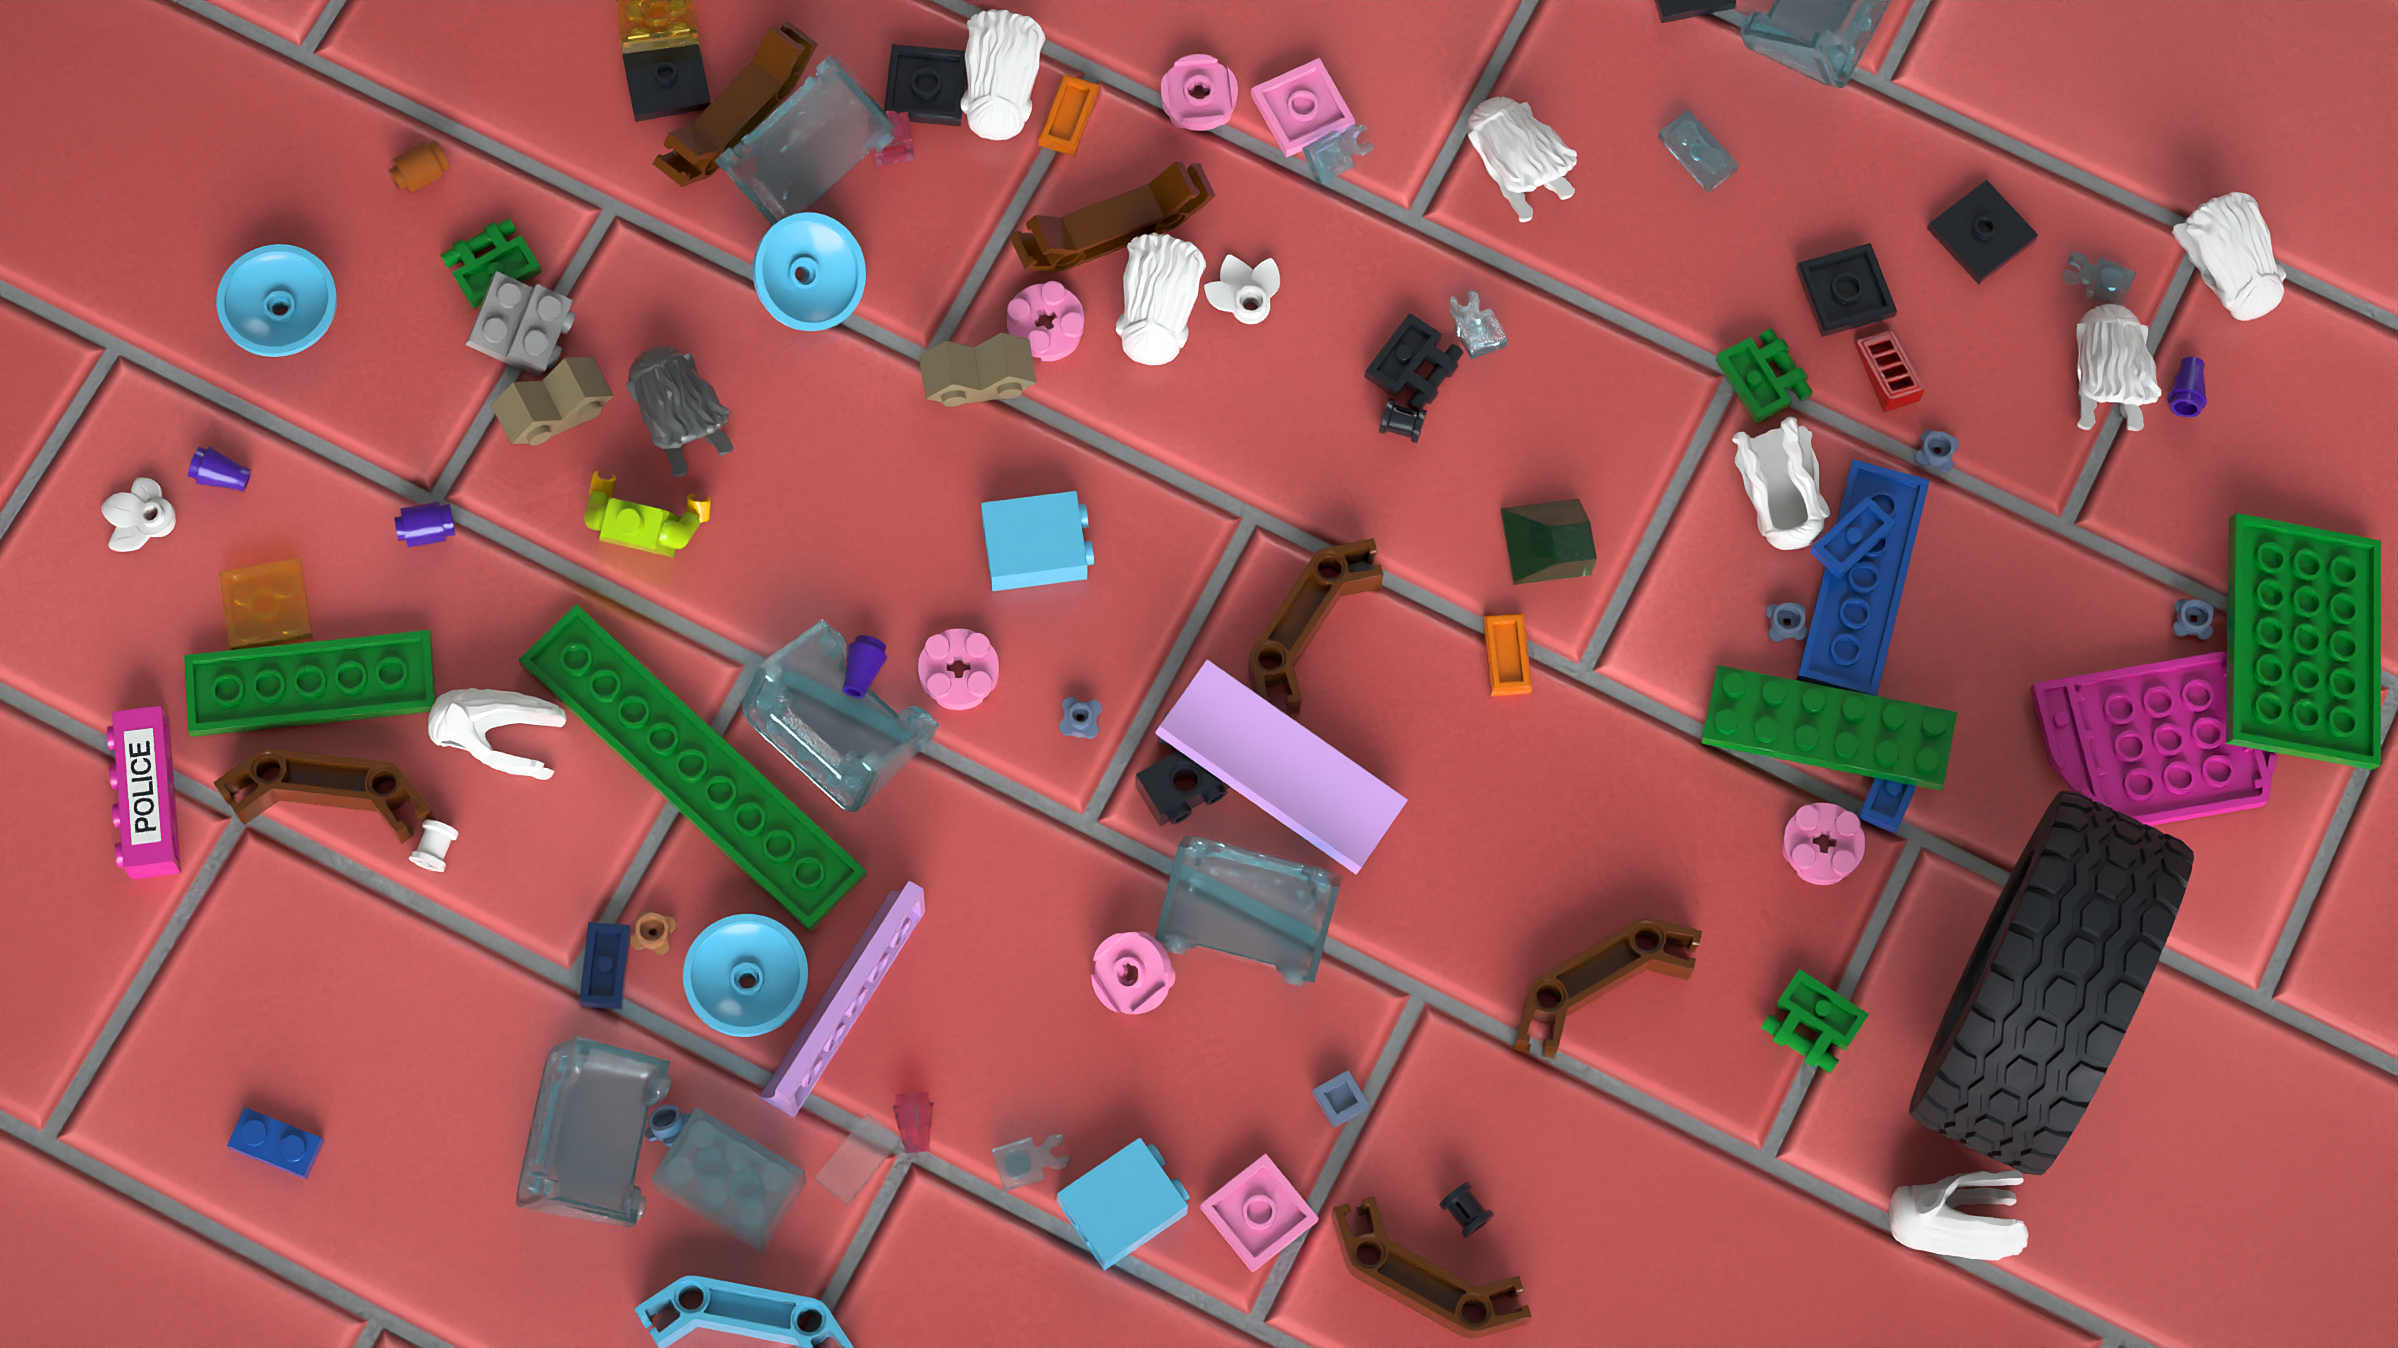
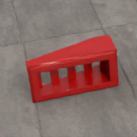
M1892 329L1855 341V346L1883 412L1920 401L1924 389ZM1887 343L1889 349L1873 354L1869 347ZM1890 356H1892L1894 360L1892 362L1882 365H1878V363L1876 362L1877 360L1887 358ZM1898 369L1899 374L1885 378L1883 373ZM1903 381V387L1891 389V384Z

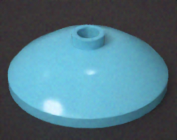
M805 212L790 215L779 220L764 233L757 245L753 258V281L760 301L775 319L793 329L819 331L841 323L855 310L864 292L866 266L858 242L845 226L823 214ZM797 268L802 269L804 272V279L802 281H799L795 276Z
M267 245L247 252L228 268L218 287L216 307L219 320L225 332L237 345L251 353L262 356H287L305 350L325 334L336 313L337 290L330 271L314 254L292 245ZM285 307L288 309L284 315L279 316L275 314L279 308Z
M756 914L732 915L708 926L698 935L689 948L683 968L685 993L689 1004L697 1016L711 1028L727 1035L739 1037L762 1035L775 1030L787 1022L801 1005L806 994L809 979L805 952L794 934L781 923L766 916ZM745 977L755 979V984L751 988H743L740 982Z

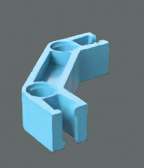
M685 1276L634 1308L638 1318L647 1329L652 1325L649 1320L650 1317L671 1306L675 1307L679 1316L677 1320L660 1333L655 1327L649 1330L658 1348L668 1347L697 1327L796 1345L799 1348H813L815 1345L822 1343L827 1337H832L840 1348H854L827 1306L817 1299L706 1277ZM697 1291L702 1293L704 1300L698 1308L688 1310L681 1306L682 1298L688 1292ZM816 1314L822 1319V1323L814 1332L802 1331L799 1328V1322L803 1316Z

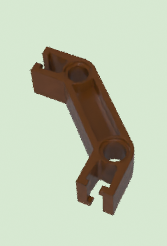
M790 22L783 23L780 30L776 26L770 27L753 60L690 126L668 133L664 146L667 149L673 148L674 150L663 156L661 154L657 155L653 165L681 187L712 176L793 91L818 43Z
M1175 161L1149 184L1063 217L1034 215L1026 223L1027 229L1032 230L1033 233L1015 231L1009 236L1024 270L1065 271L1123 249L1135 237L1151 233L1162 234L1178 227L1215 197V193L1201 164L1192 163L1187 167L1188 170H1186L1183 162Z
M1374 538L1319 550L1311 558L1252 648L1249 660V677L1253 692L1273 705L1272 699L1268 700L1266 687H1274L1278 684L1283 685L1287 695L1285 702L1289 715L1300 713L1302 702L1294 667L1339 598L1381 589L1383 580L1381 564L1375 565L1373 570L1348 571V565L1364 560L1367 561V564L1374 562L1375 555H1377ZM1324 568H1331L1338 573V576L1334 579H1326L1320 575L1319 571ZM1264 658H1273L1280 666L1276 669L1268 670L1263 668L1259 662Z
M269 748L254 753L213 782L222 798L232 807L243 825L278 801L373 811L381 816L397 839L403 844L414 833L410 827L407 829L402 820L397 822L392 814L393 810L400 808L404 802L408 801L415 807L416 810L413 813L418 820L421 819L422 822L425 819L435 820L430 807L396 765L389 762ZM274 767L281 769L275 779L270 781L262 780V775L267 769ZM385 781L396 783L395 788L390 793L379 794L376 792L378 786ZM256 784L257 789L239 804L231 797L248 785Z
M1642 918L1540 976L1532 983L1525 999L1514 1049L1530 1052L1531 1044H1529L1531 1035L1527 1034L1531 1020L1548 1023L1551 1025L1550 1040H1543V1057L1554 1059L1559 1048L1565 1018L1645 970L1688 980L1694 970L1696 959L1689 957L1688 960L1666 954L1663 952V947L1665 943L1688 947L1687 951L1694 953L1696 948L1699 947L1702 931L1652 918ZM1639 936L1649 937L1654 942L1655 949L1650 951L1640 949L1635 942V938ZM1541 993L1553 995L1557 1000V1006L1553 1008L1541 1006L1537 1000V995Z
M1374 1196L1363 1199L1361 1206L1356 1207L1358 1216L1366 1214L1370 1233L1362 1234L1358 1237L1352 1236L1345 1218L1346 1213L1351 1212L1349 1204L1333 1208L1332 1221L1346 1267L1350 1274L1459 1336L1468 1339L1480 1338L1526 1325L1532 1317L1528 1305L1516 1309L1514 1313L1498 1316L1494 1314L1493 1304L1490 1300L1509 1293L1511 1297L1523 1293L1519 1276L1475 1287L1389 1240L1386 1237ZM1363 1247L1372 1248L1377 1252L1379 1261L1373 1265L1362 1264L1358 1260L1356 1252ZM1467 1305L1479 1307L1483 1312L1484 1320L1474 1324L1468 1322L1462 1315V1308Z

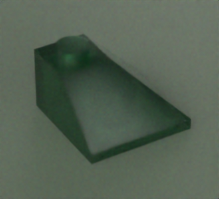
M1579 499L1501 508L1500 514L1513 585L1592 575L1597 560L1591 523Z

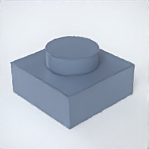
M1349 1070L1312 1091V1095L1333 1129L1368 1110L1370 1106Z

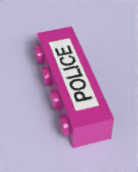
M162 705L112 712L113 726H107V741L110 751L115 750L116 764L110 765L109 774L112 788L118 789V803L112 805L115 828H120L121 842L115 843L118 867H123L131 880L181 873L169 717Z

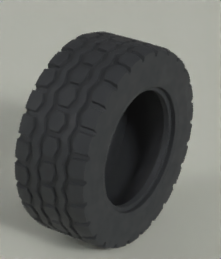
M2062 790L2055 796L2005 884L1946 1009L1918 1078L1909 1107V1114L1919 1124L1931 1130H1937L1939 1134L1953 1140H1958L1960 1144L2024 1174L2043 1175L2054 1163L2080 1122L2111 1064L2167 942L2182 903L2194 861L2193 850L2182 840L2167 833L2164 834L2148 824L2144 825L2130 816L2113 810L2109 806L2092 801L2093 799L2072 791Z

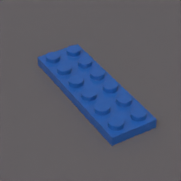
M1855 459L1852 460L1835 525L1867 495L1896 524L1883 539L1841 578L1838 579L1824 567L1796 680L1877 696L1930 480Z

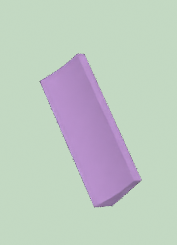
M1208 659L1155 732L1160 738L1355 874L1362 868L1408 801L1401 794Z
M908 881L903 890L890 891L759 1098L793 1118L796 1116L924 915L925 901L923 888Z

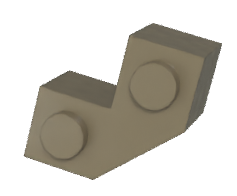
M1002 332L976 347L945 340L919 355L925 398L941 402L947 407L996 399L1015 398L1022 394V390L1037 383L1029 339Z
M593 357L564 358L542 381L513 382L491 406L511 444L529 443L535 446L574 426L596 418L602 413V407L613 397V394Z

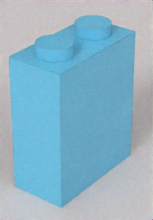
M1076 491L981 503V517L992 591L1087 579V565H1094L1092 542L1084 541L1082 528L1089 527L1086 504H1078Z
M1138 1138L1057 1193V1204L1103 1270H1106L1187 1215L1188 1205L1185 1201L1190 1199L1187 1191L1177 1178L1173 1180L1168 1178L1161 1168L1166 1163L1160 1152L1153 1144L1146 1146L1141 1138Z

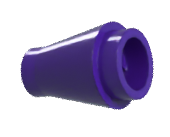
M2186 357L2181 360L2180 369L2167 396L2170 410L2181 417H2195L2201 413V410L2207 404L2204 379L2205 363L2197 357Z
M211 446L208 449L198 447L191 461L188 477L196 479V484L230 488L244 492L252 469L243 467Z
M859 635L855 638L854 642L849 644L845 680L842 691L845 694L854 698L865 697L867 689L887 660V655L885 654L886 645L882 641L871 636Z

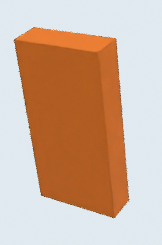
M1063 74L1038 139V145L1075 157L1100 93V85Z
M1524 613L1484 616L1483 629L1491 696L1531 693L1532 683Z

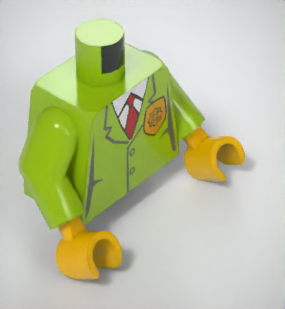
M594 471L589 488L590 496L584 514V521L587 527L592 530L601 531L600 541L674 558L676 549H681L688 544L698 529L700 522L709 520L711 497L708 496L706 500L697 501L695 493L689 494L687 496L686 513L680 518L666 510L612 498L617 479L616 476L612 475V479L609 480L602 479L598 476L599 471Z

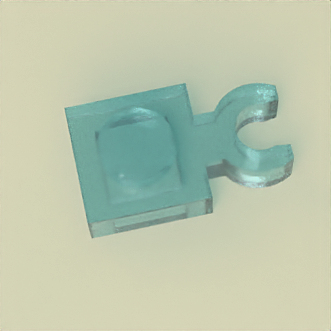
M1353 124L1345 130L1343 137L1340 131L1333 130L1302 148L1316 183L1324 184L1354 167L1355 165L1351 158L1353 154L1365 155L1373 150V143L1364 142L1358 146L1356 142L1357 136L1367 130L1365 125Z
M2072 252L2068 263L2076 266L2080 272L2073 273L2065 269L2061 281L2071 286L2080 284L2087 286L2083 296L2101 304L2122 306L2136 272L2101 257L2096 266L2090 264L2087 257L2083 254Z
M1474 290L1468 291V306L1458 304L1455 297L1450 298L1449 311L1452 317L1456 319L1455 332L1471 359L1507 347V336L1492 309L1480 312V298Z
M1051 1135L1044 1140L1042 1146L1036 1148L1032 1137H1028L991 1149L1004 1192L1043 1180L1042 1167L1048 1166L1053 1169L1066 1167L1070 1163L1069 1155L1055 1158L1050 1154V1149L1053 1146L1063 1143L1062 1135Z

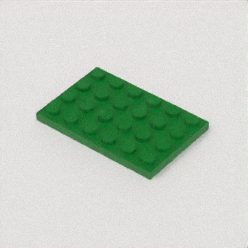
M2235 513L2229 518L2226 744L2370 770L2381 766V540Z

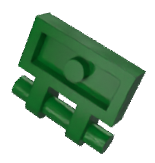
M510 218L498 224L494 222L489 223L483 227V232L466 241L460 239L452 243V249L440 254L447 269L459 262L464 265L453 271L452 275L472 309L481 305L492 275L496 271L521 283L542 272L540 264L521 235L509 242L505 240V237L516 232V228ZM490 245L495 248L477 259L474 257V254Z
M1772 328L1767 329L1759 336L1765 347L1758 349L1753 339L1749 337L1720 352L1715 359L1756 424L1790 406L1792 400L1786 391L1793 390L1800 401L1809 398L1813 394L1812 389L1806 382L1808 380L1807 374L1802 367L1797 368L1788 354L1789 346L1784 339L1777 337ZM1775 361L1783 376L1777 378L1768 362Z
M1799 969L1775 1005L1789 1014L1782 1023L1769 1014L1761 1029L1774 1037L1772 1041L1781 1047L1786 1044L1804 1056V1062L1813 1068L1818 1065L1831 1074L1839 1059L1826 1052V1049L1830 1043H1833L1846 1051L1869 1014ZM1799 1022L1820 1035L1815 1044L1794 1031Z

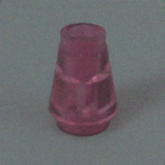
M929 1092L895 1095L896 1105H893L892 1108L905 1154L930 1151L929 1143L934 1102L929 1101Z

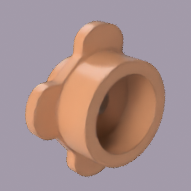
M648 910L641 911L636 917V933L630 937L632 947L636 950L643 948L651 949L657 955L666 954L670 950L668 942L670 934L676 929L675 919L671 916L663 917ZM652 929L657 931L655 936L649 934Z

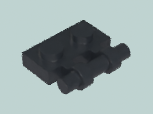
M1409 313L1367 368L1364 378L1396 399L1405 387L1408 388L1414 395L1408 401L1407 406L1412 410L1419 411L1426 403L1431 404L1438 395L1437 388L1446 377H1451L1458 368L1457 362L1464 352L1455 344H1451L1445 353L1436 348L1441 340L1442 333ZM1427 361L1434 368L1426 379H1423L1416 372Z

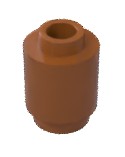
M433 141L429 144L423 142L391 159L393 168L388 171L396 187L399 190L406 188L411 194L443 177V172L450 169V165L438 143Z

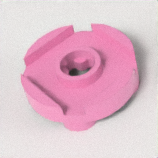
M1204 54L1188 55L1176 61L1174 67L1167 74L1165 73L1161 82V104L1175 127L1203 131L1224 125L1230 120L1237 103L1238 85L1234 73L1228 67L1226 69L1223 65L1217 63L1218 59ZM1197 85L1202 86L1203 91L1210 92L1209 95L1204 96V99H1196L1189 93L1194 92V86Z
M1050 281L1045 284L1029 286L1019 292L1009 303L1007 309V334L1029 339L1033 357H1039L1041 361H1056L1066 357L1077 348L1084 331V310L1078 298L1071 291L1065 289L1061 283ZM1047 315L1055 318L1052 321L1053 328L1047 330L1044 325L1037 327L1035 323L1039 321V316Z
M950 629L933 635L926 641L925 648L919 657L918 674L920 684L926 694L928 693L931 698L937 701V704L944 708L952 710L973 708L983 702V698L988 696L997 685L999 662L996 651L984 634L975 633L972 630ZM960 660L964 665H969L970 670L963 672V677L955 678L953 671H947L948 666L953 665L954 661Z
M1814 803L1801 807L1788 822L1782 836V852L1787 863L1788 861L1790 862L1791 866L1797 871L1796 874L1803 880L1817 885L1835 884L1844 877L1849 876L1858 867L1865 851V836L1860 827L1858 816L1831 803ZM1821 834L1826 835L1829 840L1833 841L1834 847H1829L1827 853L1820 852L1819 845L1813 844V838L1817 839Z
M1144 931L1112 935L1104 940L1095 952L1093 961H1096L1095 974H1091L1092 985L1100 1001L1107 1008L1115 1012H1123L1129 1015L1149 1012L1162 1003L1168 994L1169 988L1175 982V971L1171 967L1169 956L1164 947ZM1127 963L1137 967V981L1126 980L1125 975L1129 972L1126 967Z

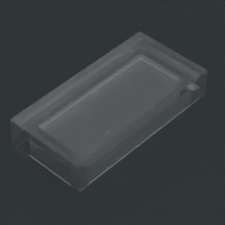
M867 1113L816 1175L815 1181L849 1206L901 1141L900 1137Z

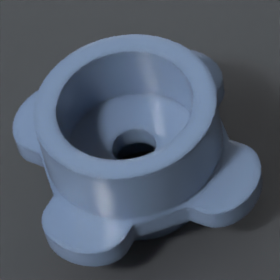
M1924 431L1920 437L1922 441L1921 449L1915 454L1916 462L1921 466L1931 465L1937 467L1941 472L1950 471L1954 465L1952 456L1959 447L1958 440L1942 431ZM1938 448L1940 453H1934L1933 449Z
M2180 599L2175 603L2174 610L2177 612V622L2173 625V631L2176 635L2184 637L2187 634L2196 635L2201 640L2208 639L2212 635L2213 629L2210 623L2213 618L2214 608L2210 603L2196 599L2190 601ZM2190 617H2196L2197 622H2192Z
M1797 602L1783 603L1781 605L1771 604L1766 610V616L1770 619L1771 629L1768 632L1769 638L1774 642H1781L1786 638H1794L1797 641L1804 640L1808 634V629L1804 626V606ZM1788 619L1790 625H1785L1783 620Z
M1074 697L1066 698L1062 703V709L1065 712L1064 719L1059 723L1060 732L1065 736L1072 735L1079 738L1086 737L1091 739L1096 737L1099 733V727L1096 723L1097 716L1102 712L1101 704L1097 700L1082 702L1077 701ZM1083 715L1084 720H1077V716Z
M663 1105L651 1113L648 1120L650 1127L646 1129L645 1136L649 1141L659 1140L664 1142L667 1147L674 1146L680 1142L685 1129L692 1126L694 1122L693 1117L690 1113L681 1114L678 1107L674 1105Z

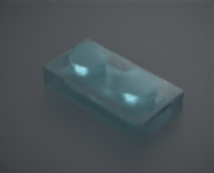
M1690 110L1660 130L1658 139L1707 193L1737 172L1739 164Z

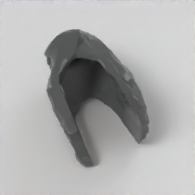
M659 346L642 352L629 369L626 387L632 398L640 406L642 420L651 432L652 443L666 451L673 467L672 475L681 477L687 474L688 464L681 456V446L692 440L704 437L708 444L716 448L720 456L731 453L733 445L727 435L720 430L729 421L728 415L730 411L719 402L714 388L698 375L692 355L690 353L683 355L677 349L668 346Z

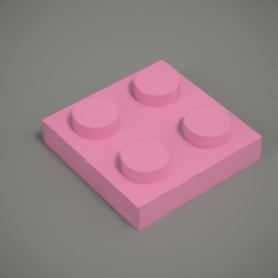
M1320 58L1251 88V97L1286 158L1355 126L1353 115Z
M1266 1153L1200 1204V1209L1252 1273L1317 1223L1319 1219Z

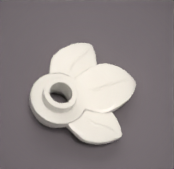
M1227 255L1221 267L1220 281L1205 284L1204 290L1208 301L1215 308L1233 312L1234 316L1243 323L1256 324L1263 321L1269 314L1270 298L1279 289L1280 274L1272 258L1261 262L1253 270L1240 259ZM1248 302L1255 303L1258 308L1253 311L1246 310L1244 308V305Z
M136 478L132 485L131 493L121 492L113 494L101 506L104 517L116 526L108 544V547L115 551L137 550L150 537H163L169 534L176 524L173 506L163 499L160 485L149 478Z

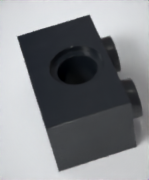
M1180 751L1137 773L1135 782L1136 789L1159 826L1169 821L1172 825L1182 822L1193 813L1191 809L1204 802L1207 805L1216 803L1227 795V789L1230 788L1228 784ZM1180 778H1189L1194 781L1196 787L1190 791H1181L1174 783Z

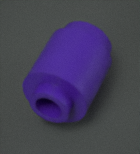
M439 502L404 507L401 508L402 516L394 517L398 541L406 540L408 548L444 542L446 537L455 536L450 504L440 505Z

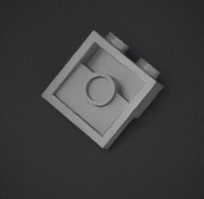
M496 271L492 275L465 345L538 377L547 367L553 369L559 359L562 348L557 346L556 342L560 333L567 334L574 321L575 313L569 311L573 300L539 284L532 288Z

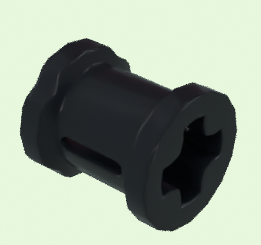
M1389 399L1379 433L1385 434L1389 431L1409 437L1411 442L1417 443L1427 411L1423 409L1419 411L1396 405L1395 400Z
M1465 1182L1456 1188L1439 1204L1443 1210L1448 1209L1463 1228L1461 1233L1465 1238L1478 1231L1494 1216L1493 1212L1485 1210L1472 1194V1186L1469 1182Z

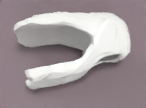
M991 9L987 12L982 11L979 14H974L966 24L969 30V39L964 56L968 90L965 91L961 99V109L967 114L969 127L977 135L991 140H1006L1021 132L1031 113L1032 101L1030 96L1039 70L1040 51L1046 38L1041 26L1030 16H1022L1021 14L1011 13L1008 10L997 11L996 9Z
M1498 96L1485 100L1478 105L1467 122L1468 138L1473 147L1479 152L1491 178L1499 184L1502 195L1508 199L1512 208L1519 215L1520 222H1527L1533 216V209L1525 201V194L1523 192L1533 191L1537 186L1544 184L1545 188L1557 193L1561 200L1570 198L1575 193V188L1562 176L1566 175L1577 164L1576 151L1567 147L1558 133L1550 126L1535 119L1527 102L1519 104L1511 98Z
M2233 191L2229 195L2226 194L2218 198H2212L2207 203L2200 204L2197 210H2194L2190 217L2186 219V223L2174 226L2172 233L2179 244L2187 251L2189 260L2200 270L2202 280L2213 290L2222 305L2230 311L2234 318L2241 321L2259 318L2273 310L2281 302L2284 294L2282 281L2285 279L2286 273L2274 261L2269 229L2260 214L2256 200L2249 194Z
M1151 233L1135 237L1127 245L1129 261L1123 276L1124 313L1121 314L1116 323V332L1122 338L1124 352L1132 360L1146 365H1162L1172 361L1187 340L1189 333L1187 321L1198 296L1200 277L1206 268V260L1202 252L1192 242H1185L1168 234L1159 235L1158 233Z
M2105 304L2101 305V307L2097 306L2095 309L2085 313L2079 324H2077L2076 337L2079 352L2077 376L2080 382L2078 391L2080 420L2077 426L2083 430H2090L2096 423L2094 410L2097 407V401L2100 403L2108 401L2121 403L2120 412L2126 418L2128 430L2140 431L2144 424L2139 405L2156 402L2158 397L2161 396V389L2156 381V364L2146 348L2148 327L2141 325L2136 315L2121 305Z
M1793 416L1782 421L1779 429H1772L1756 438H1750L1745 432H1738L1732 438V441L1738 445L1735 464L1742 473L1745 491L1757 511L1758 529L1772 546L1781 550L1799 549L1815 543L1824 530L1825 519L1830 516L1829 507L1823 496L1819 493V464L1811 447L1813 434L1806 427L1798 426L1797 419Z
M458 689L444 693L436 699L429 714L428 734L431 740L438 746L446 747L450 745L467 750L482 763L490 765L491 768L510 774L527 775L536 779L546 780L551 778L555 771L544 768L545 763L493 751L491 745L486 740L485 732L494 727L514 723L562 727L565 725L567 718L565 710L537 697L523 695L518 692L492 689Z
M1980 1170L1948 1176L1934 1184L1913 1185L1912 1187L1899 1186L1894 1191L1889 1203L1888 1212L1891 1232L1897 1241L1907 1247L1943 1255L1985 1260H1999L2005 1256L2018 1255L2022 1252L2023 1247L2027 1246L2029 1236L2023 1221L1974 1216L1952 1208L1959 1205L1976 1204L2013 1205L2017 1202L2015 1193L2010 1190L1988 1187L1975 1189L1956 1188L2019 1185L2024 1181V1178L2018 1170H2003L1999 1173H1989Z

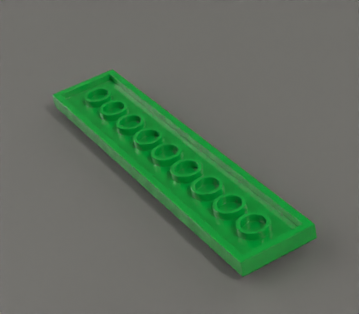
M577 604L518 659L520 665L809 933L867 876V871Z

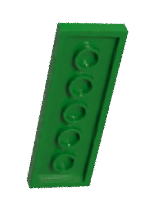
M430 630L184 655L188 733L191 737L426 713L431 711L436 701Z
M1718 665L1702 736V744L1942 791L1957 712Z

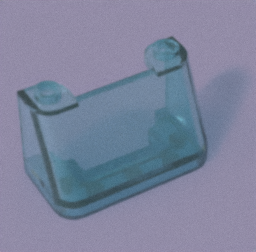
M1776 0L1768 16L1766 13L1758 11L1751 13L1743 21L1740 35L1748 49L1823 85L1843 88L1852 76L1891 0Z
M829 55L816 67L818 77L809 76L801 88L751 134H746L741 139L745 144L740 142L733 149L729 147L715 160L771 225L787 216L805 213L810 206L873 149L879 153L896 138L892 134L896 125L839 55Z
M822 619L758 666L743 700L742 709L749 724L831 799L846 811L857 812L934 737L940 724L926 710L913 705L906 707L898 715L869 688L864 698H854L845 694L842 691L846 672V667L843 666L847 655L846 642L839 632L835 631Z
M1185 835L1177 848L1155 939L1163 943L1162 946L1165 950L1174 953L1185 954L1187 948H1196L1198 945L1276 966L1278 972L1283 974V981L1305 986L1306 981L1315 982L1342 877L1321 868L1199 836Z
M575 1036L554 1045L548 1053L542 1072L516 1193L517 1207L625 1227L636 1225L644 1213L646 1199L644 1196H641L640 1187L633 1185L649 1106L657 1103L659 1098L664 1099L670 1088L671 1076L667 1074L670 1061L580 1036Z

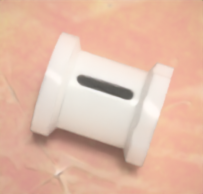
M425 819L422 824L424 829L423 836L417 850L411 852L409 859L425 869L443 872L446 867L443 861L452 840L457 839L459 833L444 823Z

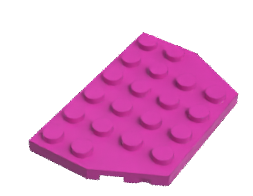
M2227 651L2033 683L2030 688L2049 764L2073 792H2078L2093 799L2092 801L2109 806L2113 810L2130 816L2144 825L2152 826L2265 806L2269 800L2272 774L2276 768L2278 756L2275 752L2226 744Z

